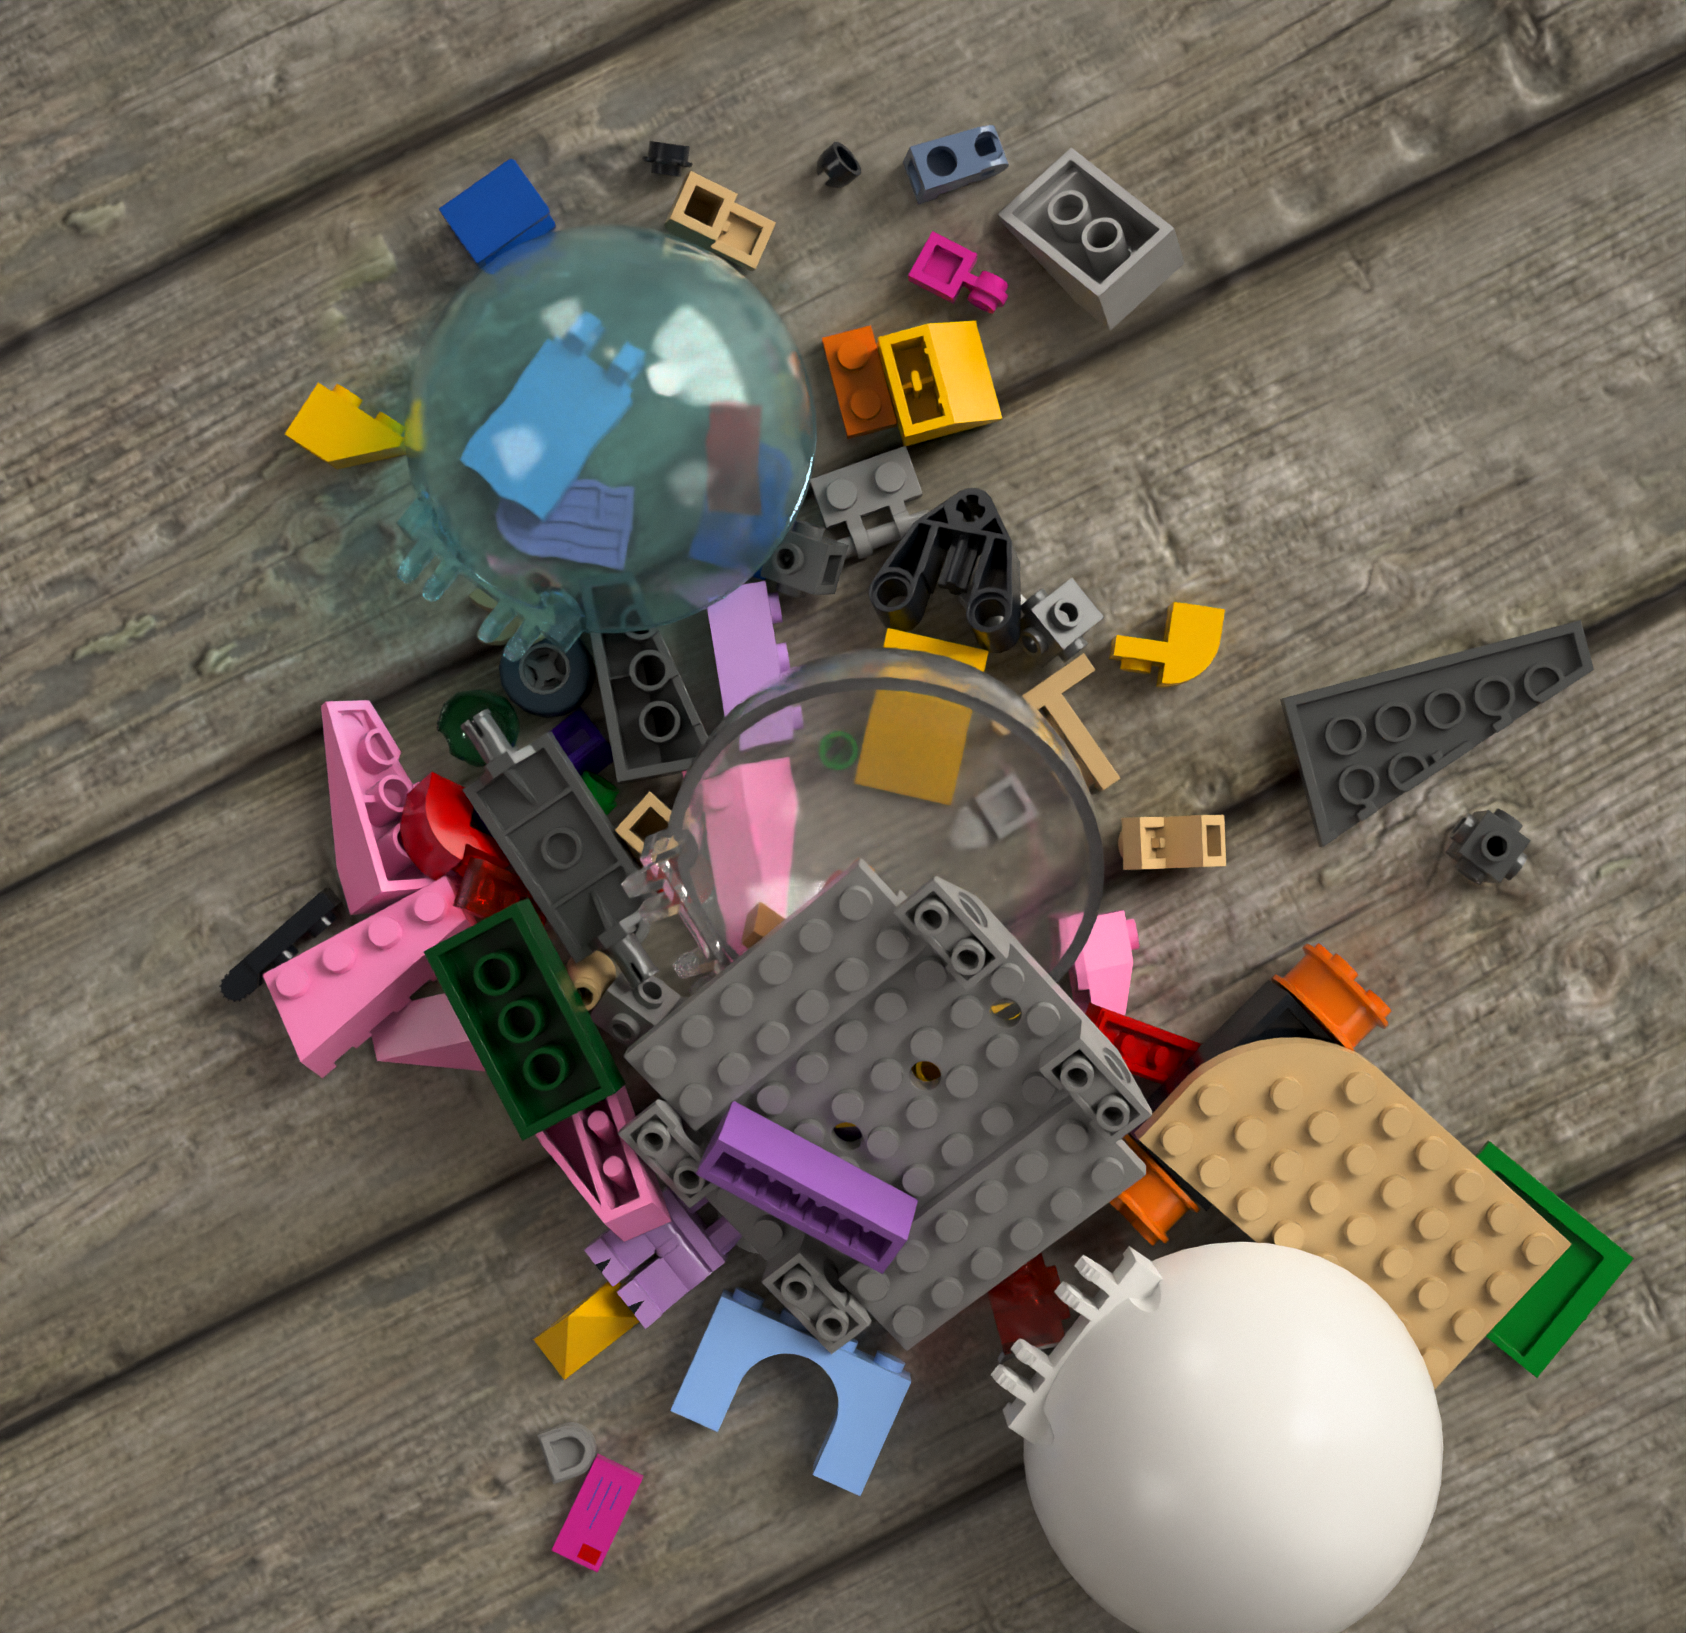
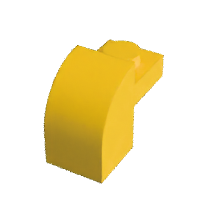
M1173 602L1168 606L1163 642L1116 635L1111 642L1109 659L1121 661V670L1150 674L1151 666L1159 667L1156 687H1173L1183 684L1202 673L1216 656L1221 640L1225 609Z

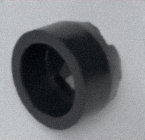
M834 142L820 155L817 161L816 172L818 176L823 172L829 176V180L825 183L828 187L842 188L850 184L861 174V167L855 156L846 146L840 142Z

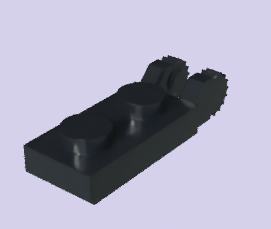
M325 888L232 968L229 974L224 975L225 978L221 980L222 984L219 986L221 987L220 993L222 992L224 995L223 998L226 997L228 1001L233 1000V1002L237 1000L240 1002L242 998H247V994L250 995L264 983V969L268 965L274 969L292 959L299 952L293 943L308 931L313 938H316L332 924L337 917L331 910L341 902L337 895L330 888Z

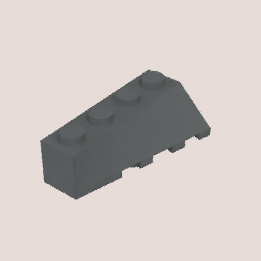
M632 569L580 577L617 782L628 784L720 764Z

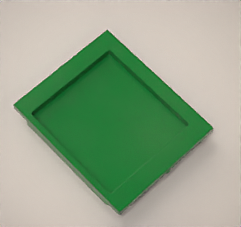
M1487 1141L1475 1157L1572 1244L1485 1336L1538 1378L1634 1258L1492 1142Z

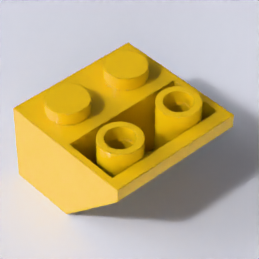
M976 321L929 323L878 337L877 349L903 446H909L1002 420Z

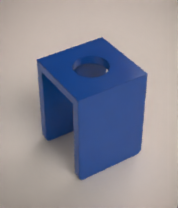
M514 159L507 160L439 208L446 223L485 278L556 228L555 221L550 216L548 206Z

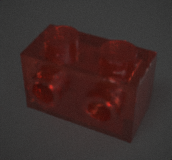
M1039 1253L987 1292L1004 1355L1013 1353L1011 1347L1019 1338L1024 1339L1035 1347L1060 1342L1065 1336L1061 1320L1071 1318L1069 1307L1054 1292L1061 1284L1056 1265L1046 1267L1042 1253Z

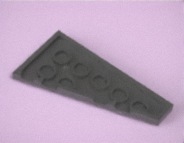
M1581 620L1280 699L1319 847H1324L1357 823L1376 813L1389 802L1408 792L1472 750L1473 747L1506 728L1528 711L1544 703L1593 671L1594 668Z

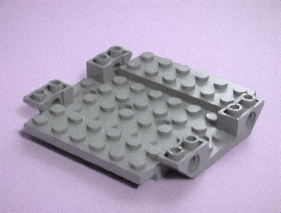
M859 858L627 1048L623 1056L665 1101L659 1099L654 1101L619 1130L618 1135L689 1208L705 1197L767 1261L761 1282L831 1354L870 1326L871 1319L866 1309L908 1351L1146 1175L1145 1163L1121 1138L1151 1117L1152 1110L1118 1049L976 895L937 876L931 878L909 897L900 889L893 893L862 858ZM999 999H1011L1020 1006L1021 1013L1014 1019H1001L993 1013L991 1005ZM928 1061L939 1068L941 1075L933 1081H922L913 1074L911 1068L918 1062ZM735 1101L918 1200L908 1239L883 1274L696 1175L704 1152L732 1102ZM844 1122L852 1123L860 1129L862 1137L853 1142L844 1141L835 1134L834 1127Z

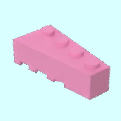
M446 876L263 974L300 1062L321 1078H324L337 1066L334 1062L351 1047L357 1049L371 1037L370 1031L394 1011L397 1014L412 1001L409 997L428 980L434 982L437 979L423 951L477 923L465 896Z

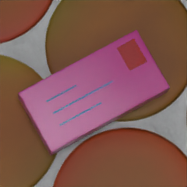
M597 1453L552 1547V1551L598 1573L644 1475Z

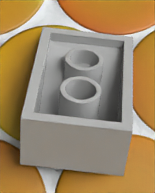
M1072 147L997 214L1005 227L1070 297L1110 331L1184 264L1175 228Z

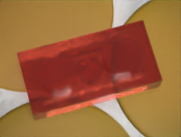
M470 857L453 903L454 907L484 920L516 902L529 898L543 926H545L547 920L518 875L483 859Z

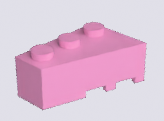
M625 1085L607 1098L535 1134L541 1145L565 1172L568 1179L603 1223L624 1242L672 1221L655 1172L618 1135L619 1130L636 1117Z

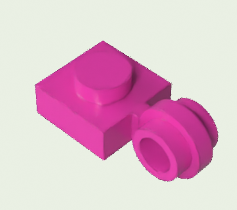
M934 231L930 234L908 275L910 282L954 304L962 287H965L970 291L967 300L975 307L987 313L993 314L996 308L1003 307L1008 299V295L1005 292L1009 285L1002 278L988 271H982L979 277L971 274L977 262L976 253Z

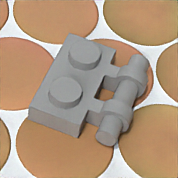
M906 446L810 479L826 530L846 523L850 536L837 540L849 545L845 559L857 555L860 560L874 555L873 549L898 540L901 541L912 524L929 512L928 509L909 515L906 509L905 502L922 497L923 495ZM889 508L893 521L865 530L862 517Z

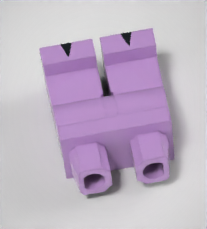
M666 1186L661 1191L672 1220L671 1222L625 1242L609 1228L591 1241L584 1249L612 1287L628 1276L632 1270L654 1253L658 1255L622 1283L617 1291L618 1295L645 1329L661 1317L667 1309L723 1265L728 1258V1252L742 1237L723 1215L707 1227L696 1211L709 1201L704 1197L689 1208L669 1186Z

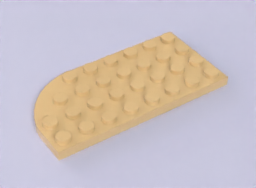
M1300 1037L1273 1038L1255 1041L1223 1052L1191 1072L1153 1112L1152 1116L1134 1133L1146 1147L1256 1243H1269L1295 1248L1322 1257L1346 1269L1370 1286L1388 1303L1405 1325L1423 1357L1434 1390L1572 1245L1370 1060L1338 1044Z

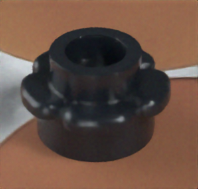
M649 141L648 156H643L642 158L643 161L652 163L651 173L681 177L682 167L690 168L693 165L692 162H688L690 146Z

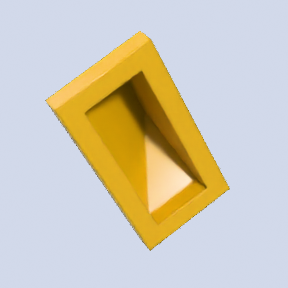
M607 1281L533 1339L564 1380L640 1322L617 1293L622 1285L621 1282L612 1287Z

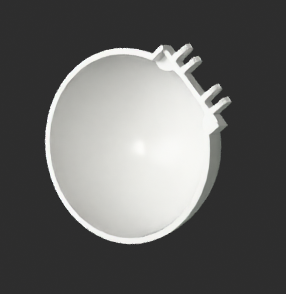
M1255 1242L1215 1243L1184 1249L1150 1261L1128 1246L1123 1253L1124 1259L1113 1273L1087 1256H1081L1074 1266L1085 1279L1093 1282L1101 1289L1092 1298L1081 1292L1074 1285L1064 1281L1054 1291L1057 1296L1069 1307H1072L1081 1314L1049 1356L1024 1339L1019 1338L1014 1343L1011 1350L1022 1363L1029 1365L1036 1371L1031 1380L1001 1364L991 1373V1376L1000 1386L1017 1397L1013 1403H1007L1003 1413L1008 1428L1024 1437L1023 1456L1025 1474L1032 1505L1049 1544L1063 1566L1085 1592L1102 1608L1139 1633H1340L1363 1618L1391 1592L1412 1564L1428 1532L1436 1510L1441 1486L1443 1436L1435 1391L1423 1357L1403 1322L1386 1301L1370 1286L1349 1271L1322 1257L1295 1248Z

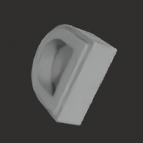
M568 1422L540 1431L537 1434L553 1484L579 1476L592 1465L596 1456L597 1444L592 1432L584 1425Z

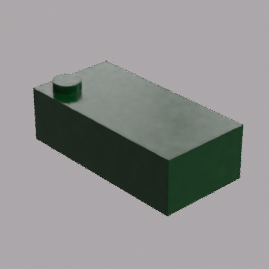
M529 898L516 902L423 951L522 1141L607 1098L626 1085Z

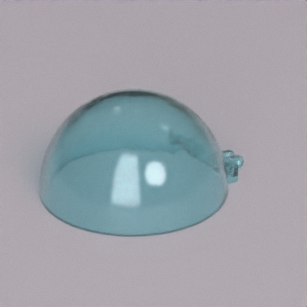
M594 224L570 227L543 234L500 254L471 276L442 308L427 333L414 365L405 406V452L409 477L416 499L397 521V524L403 534L410 540L417 542V544L409 552L402 564H400L397 570V577L404 583H411L437 557L441 560V563L423 588L422 596L427 600L436 602L440 599L459 575L489 595L498 604L479 629L478 637L485 643H492L516 616L523 620L514 636L510 638L504 648L503 656L511 662H517L518 659H521L540 634L566 654L583 632L622 633L646 630L684 619L724 599L751 578L767 562L777 546L782 543L798 516L807 494L814 468L817 423L812 386L801 353L788 327L757 287L727 261L686 239L652 228L626 224Z

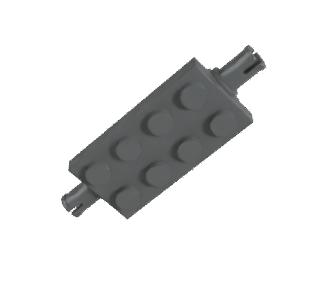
M485 709L473 716V721L467 720L460 726L486 763L483 767L485 773L464 788V793L575 963L582 961L598 949H601L602 952L608 950L628 980L631 989L635 988L660 971L633 933L637 930L635 925L664 907V903L619 834L615 831L610 820L553 733H545L522 749H519L518 746L512 748L493 719L490 710Z

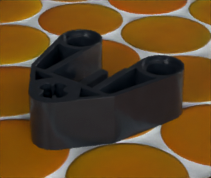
M979 488L961 490L912 524L869 586L868 595L886 629L890 628L904 632L914 629L924 616L930 595L934 593L937 581L938 586L948 589L950 594L960 595L961 592L967 593L979 555H981L972 581L973 589L966 609L969 625L977 643L983 650H987L990 653H1002L1016 645L1021 633L1020 561L991 497L985 491ZM906 596L901 604L887 607L893 598ZM992 617H1004L1002 622L996 626H983Z

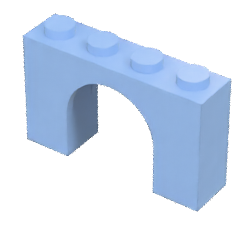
M736 1287L734 1293L723 1289L670 1411L718 1432L742 1378L752 1366L767 1357L777 1354H796L809 1358L820 1365L830 1376L838 1396L837 1411L813 1464V1475L861 1496L911 1384L910 1372L903 1370L905 1362L880 1350H877L874 1357L856 1349L858 1341L854 1338L831 1354L787 1308H783L781 1314L763 1307L764 1299L749 1290Z

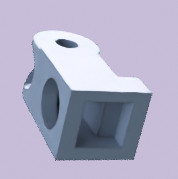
M993 125L973 128L911 146L903 161L918 205L937 199L939 194L967 186L970 182L993 177L1009 167L996 128Z

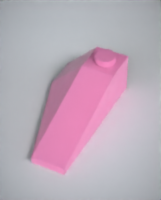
M1124 910L1059 920L1073 1002L1084 1013H1086L1090 1002L1125 1015L1133 967L1131 950L1139 949V938L1135 920H1126Z

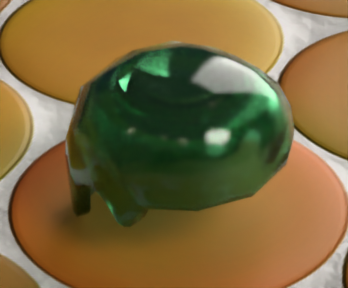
M489 689L457 692L443 703L437 720V731L441 732L446 738L449 753L455 758L466 761L475 767H484L486 763L465 731L461 729L460 726L467 720L473 721V716L485 709H489L493 719L512 748L516 746L520 732L519 718L510 701Z

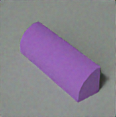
M735 1101L730 1104L720 1121L696 1171V1175L881 1274L885 1272L906 1243L918 1200Z

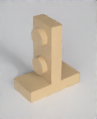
M1083 653L1003 708L996 715L1006 730L1009 731L1042 709L1047 717L1040 722L1056 746L1065 742L1076 758L1069 764L1078 779L1086 788L1094 784L1100 792L1121 778L1062 695L1095 671V668Z

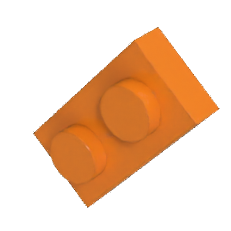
M871 325L823 337L822 344L847 439L897 427Z

